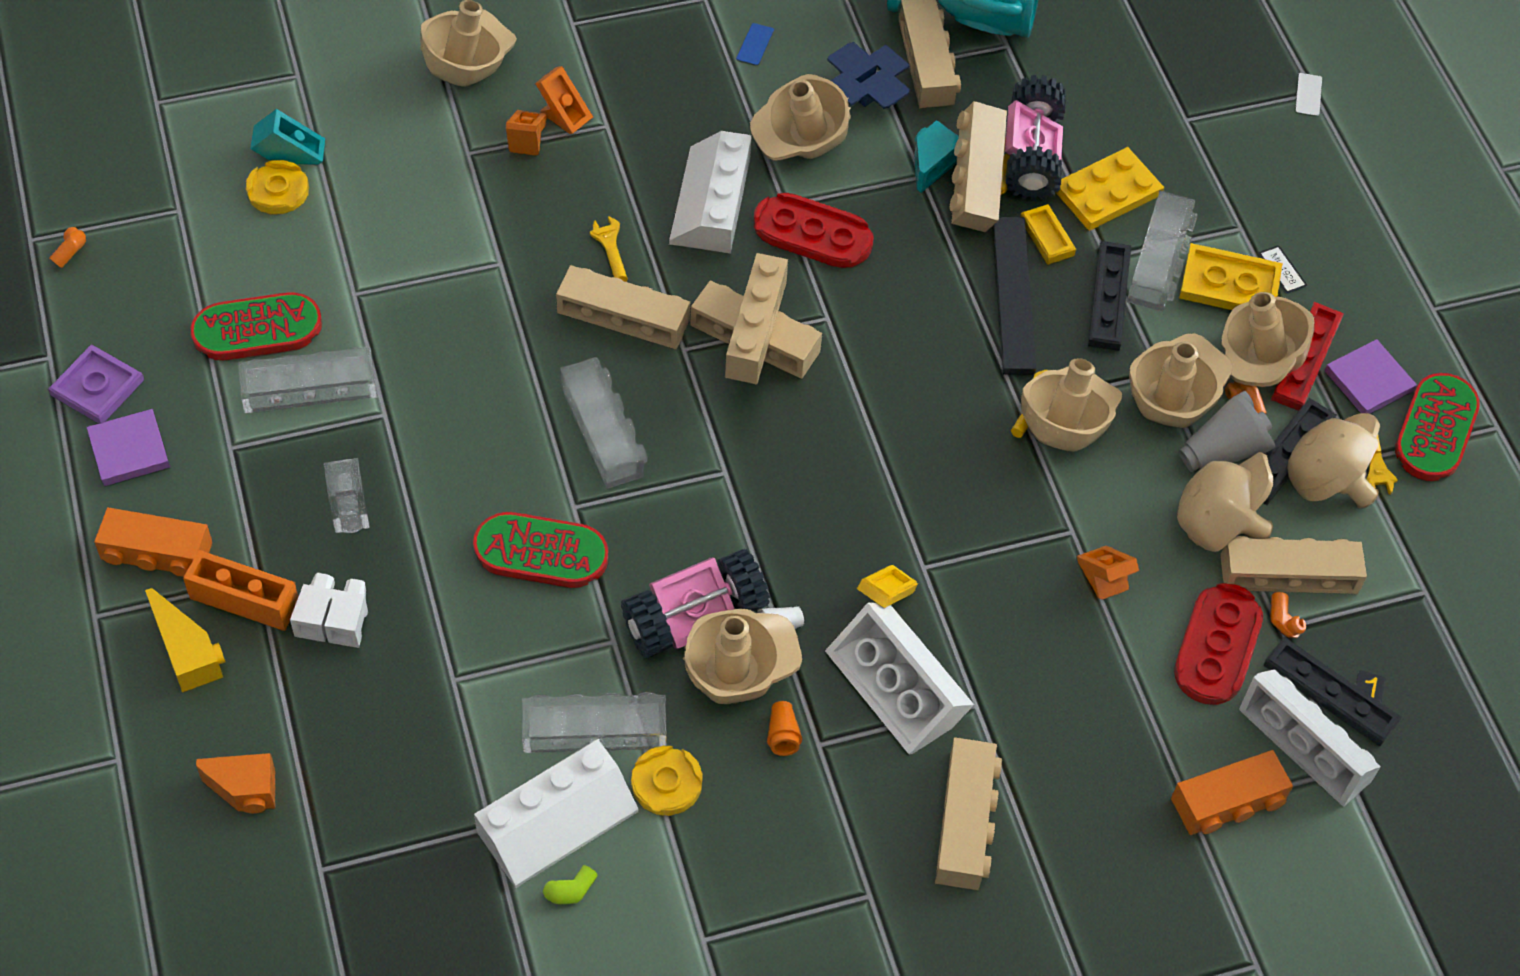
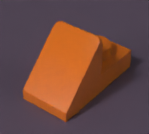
M563 66L554 68L535 83L548 104L540 110L541 113L547 114L548 119L567 133L573 134L593 118Z
M517 110L506 122L509 151L538 155L540 152L541 131L546 126L547 114Z
M1103 546L1076 556L1081 569L1099 599H1105L1127 591L1129 589L1128 575L1139 571L1136 558L1109 546Z

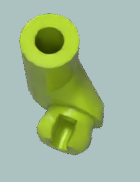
M583 865L573 880H551L547 882L543 889V895L553 904L578 903L585 896L598 874L589 866Z

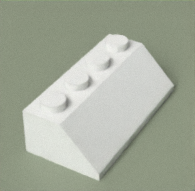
M720 131L690 147L670 235V245L731 253L750 163L752 135Z
M867 603L825 650L908 754L917 752L951 730L974 705L891 605L883 608L877 603Z
M1276 670L1261 672L1253 677L1239 710L1343 807L1347 805L1372 782L1381 766L1376 763L1374 757L1368 751L1361 749L1355 744L1342 727L1332 723L1322 713L1317 704L1308 701L1297 691L1294 684L1288 678L1282 677Z
M597 739L474 814L478 835L512 884L517 888L638 813V807L618 765Z

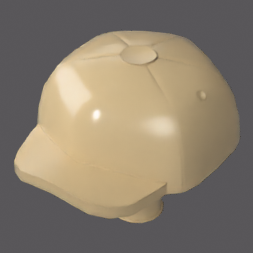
M465 0L459 4V11H447L422 23L420 49L432 75L454 85L466 87L478 83L496 72L502 63L504 55L514 47L517 38L493 14L483 10L479 3Z
M812 74L800 76L777 89L769 97L768 103L754 114L750 122L751 134L763 154L769 159L776 161L797 155L807 159L819 157L841 144L847 136L849 119L851 117L848 98L836 84L828 79Z
M1259 292L1253 295L1249 302L1235 307L1229 314L1222 335V346L1225 355L1231 359L1234 365L1230 377L1244 385L1265 387L1281 382L1288 373L1301 367L1308 355L1314 333V317L1310 311L1299 303L1283 297H1274V295L1268 292Z
M1195 333L1182 335L1172 341H1161L1144 351L1130 365L1129 380L1132 395L1140 412L1146 419L1166 426L1185 428L1194 424L1216 405L1223 394V387L1230 378L1234 365L1231 359L1215 348L1208 340Z
M1077 358L1071 360L1068 367L1060 370L1045 371L1028 382L1023 388L1021 409L1029 429L1040 443L1061 450L1075 452L1095 442L1109 428L1116 416L1115 411L1122 400L1121 391L1098 377L1094 373L1095 367L1092 363L1085 359Z
M1360 413L1345 420L1331 418L1312 428L1300 438L1288 460L1287 469L1291 483L1302 498L1308 501H1321L1341 493L1348 494L1357 504L1358 508L1368 507L1375 502L1379 491L1365 478V470L1372 460L1379 442L1377 435L1380 424L1374 415Z
M1258 452L1240 465L1228 461H1211L1187 483L1179 502L1177 519L1182 529L1197 546L1199 545L1205 550L1216 552L1223 549L1240 534H1245L1251 539H1268L1270 537L1273 523L1256 513V510L1270 495L1273 487V475L1267 455Z
M748 609L720 611L697 619L687 637V644L684 647L686 651H684L683 657L686 671L696 688L700 689L707 697L718 704L739 703L757 699L765 695L773 683L797 672L802 663V654L794 625L788 618L779 614L754 613Z

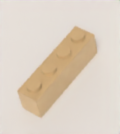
M901 0L899 25L908 63L910 64L919 108L954 105L956 93L961 91L960 76L954 73L955 56L953 52L949 53L950 37L949 32L943 29V10L938 9L936 0Z
M973 101L958 116L957 128L960 129L959 139L954 150V154L957 156V165L952 175L955 189L950 201V211H953L952 224L986 232L999 221L1007 110Z
M760 253L756 254L726 354L725 378L753 384L758 383L786 286L788 259Z
M570 265L556 293L557 313L673 349L678 348L690 321V301L684 300L679 296L667 295L646 286L641 287L624 282L616 277L611 278L595 273L590 269H581Z
M710 280L691 306L690 326L730 344L744 296L734 292L725 285H719ZM778 311L764 361L802 379L820 353L822 333L814 327L804 325Z
M1238 536L1223 548L1220 555L1223 583L1237 584L1249 591L1358 594L1367 578L1362 542H1352L1346 539L1316 541L1312 538L1283 540L1279 537L1249 539L1245 536Z
M954 737L950 753L935 884L979 890L982 878H989L991 856H985L986 844L992 845L995 823L989 822L990 811H996L998 790H992L993 779H999L1002 764V758L996 757L997 744Z

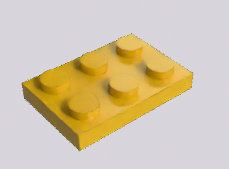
M1126 147L1062 178L1060 190L1056 194L1090 231L1161 196L1164 186L1130 148Z
M1190 243L1179 299L1233 310L1235 307L1249 302L1251 297L1259 292H1268L1277 297L1283 263Z

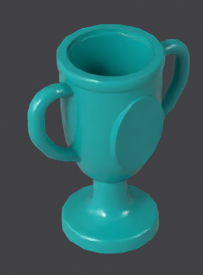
M887 0L888 11H900L901 0ZM1039 0L937 1L945 11L954 16L956 21L969 27L1000 35L1011 36L1017 34L1021 37H1030Z

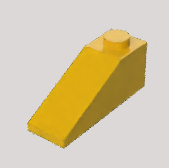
M153 588L145 590L182 692L223 678L219 665L225 663V659L219 643L212 645L208 633Z

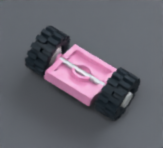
M1031 75V80H1028L1027 77L1022 78L1021 83L1017 82L1015 84V88L1012 90L1011 104L1008 106L1005 152L1010 155V159L1007 160L1006 184L1009 191L1012 190L1014 196L1021 194V199L1026 200L1027 196L1031 197V201H1036V197L1045 200L1047 195L1052 197L1055 195V191L1058 192L1060 190L1063 126L1059 124V119L1063 120L1065 114L1066 90L1065 88L1063 89L1061 82L1056 84V79L1053 77L1049 81L1046 75H1042L1041 79H1037L1036 75Z
M742 549L718 559L717 562L715 558H709L650 583L651 591L645 590L621 601L622 615L626 620L625 625L629 628L630 637L634 639L636 648H639V652L644 658H648L672 646L676 649L685 646L694 623L704 615L734 609H748L754 612L768 606L770 596L766 591L768 589L767 583L763 581L764 575L762 572L760 573L759 565L757 562H754L753 555L749 554L747 549Z

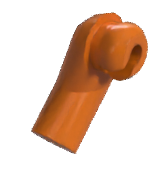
M70 227L64 232L63 238L65 241L49 258L60 268H63L86 243L85 233L76 227Z
M1236 381L1226 385L1225 394L1228 399L1246 391L1251 397L1257 413L1264 412L1267 414L1257 386L1244 385Z
M1284 592L1273 593L1271 597V623L1285 637H1299L1306 630L1304 619H1300L1299 616L1292 617L1288 613V594Z

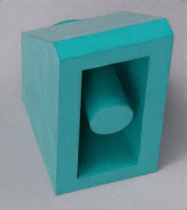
M275 109L254 125L250 149L270 161L286 160L295 164L319 165L323 162L325 138L278 109Z
M937 120L928 128H922L915 138L916 188L921 193L957 164V156H955L954 150L959 136Z

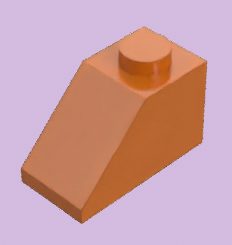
M270 753L196 759V766L202 782L237 811L256 814L265 811V809H275V767Z

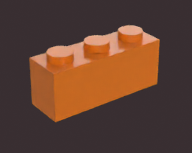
M108 507L94 541L100 559L109 564L120 565L123 563L135 565L147 571L155 569L164 570L181 577L185 576L197 552L201 550L209 553L213 543L207 524Z
M201 550L197 552L183 577L191 600L283 631L286 630L298 600L295 582Z
M1270 750L1177 783L1171 800L1189 835L1201 831L1203 834H1209L1221 828L1226 822L1234 820L1236 823H1240L1251 818L1257 811L1263 809L1274 811L1282 807L1287 802L1286 799L1293 785L1274 750Z

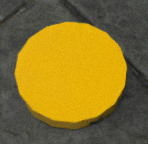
M272 160L266 162L265 166L259 169L257 166L251 171L246 179V193L251 205L259 211L268 214H285L294 211L304 203L309 195V183L306 174L301 171V167L286 160Z
M663 745L649 749L638 758L632 771L631 788L635 799L644 809L656 815L672 816L685 812L695 804L701 794L703 774L699 762L689 752L683 749L682 751L673 749V746Z

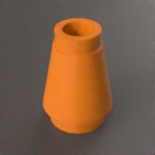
M778 701L771 707L767 744L771 747L774 754L789 756L799 750V745L802 743V735L792 704L787 701Z

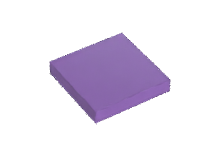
M1377 339L1327 364L1324 370L1360 413L1370 414L1413 392L1417 386Z
M91 344L48 390L52 397L100 424L105 422L144 381V377L141 372Z
M153 409L87 427L104 486L170 468Z

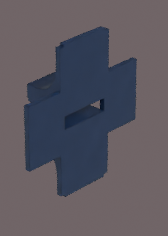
M849 42L827 58V61L840 72V75L832 79L831 82L844 92L850 106L859 101L866 107L875 101L885 109L907 96L910 92V89L896 78L897 75L908 69L910 64L887 45L869 55L855 42Z

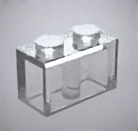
M358 458L324 463L327 493L335 532L354 533L360 529L370 528Z

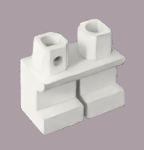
M316 573L310 585L303 584L290 618L294 637L325 642L327 637L328 643L359 648L362 638L361 628L364 617L368 614L365 582L356 579L347 580L344 591L333 589L335 585L333 577L328 574Z

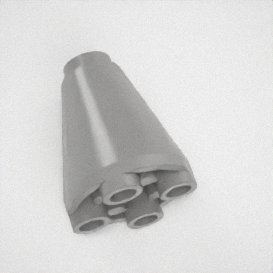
M1243 391L1232 397L1184 443V447L1179 449V454L1190 472L1201 470L1211 461H1228L1233 463L1251 458L1258 452L1265 454L1275 448V443L1267 432L1272 429V425L1264 412L1257 413L1251 397L1246 391Z

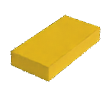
M1049 204L1021 213L1020 217L1025 218V229L1047 265L1075 256L1076 248Z
M890 565L863 578L857 589L883 608H886L913 594L918 583L894 565Z

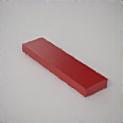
M1316 302L1313 303L1310 310L1314 317V333L1306 360L1301 367L1288 373L1277 384L1271 398L1272 401L1297 411L1302 408L1308 398L1344 315L1340 311Z

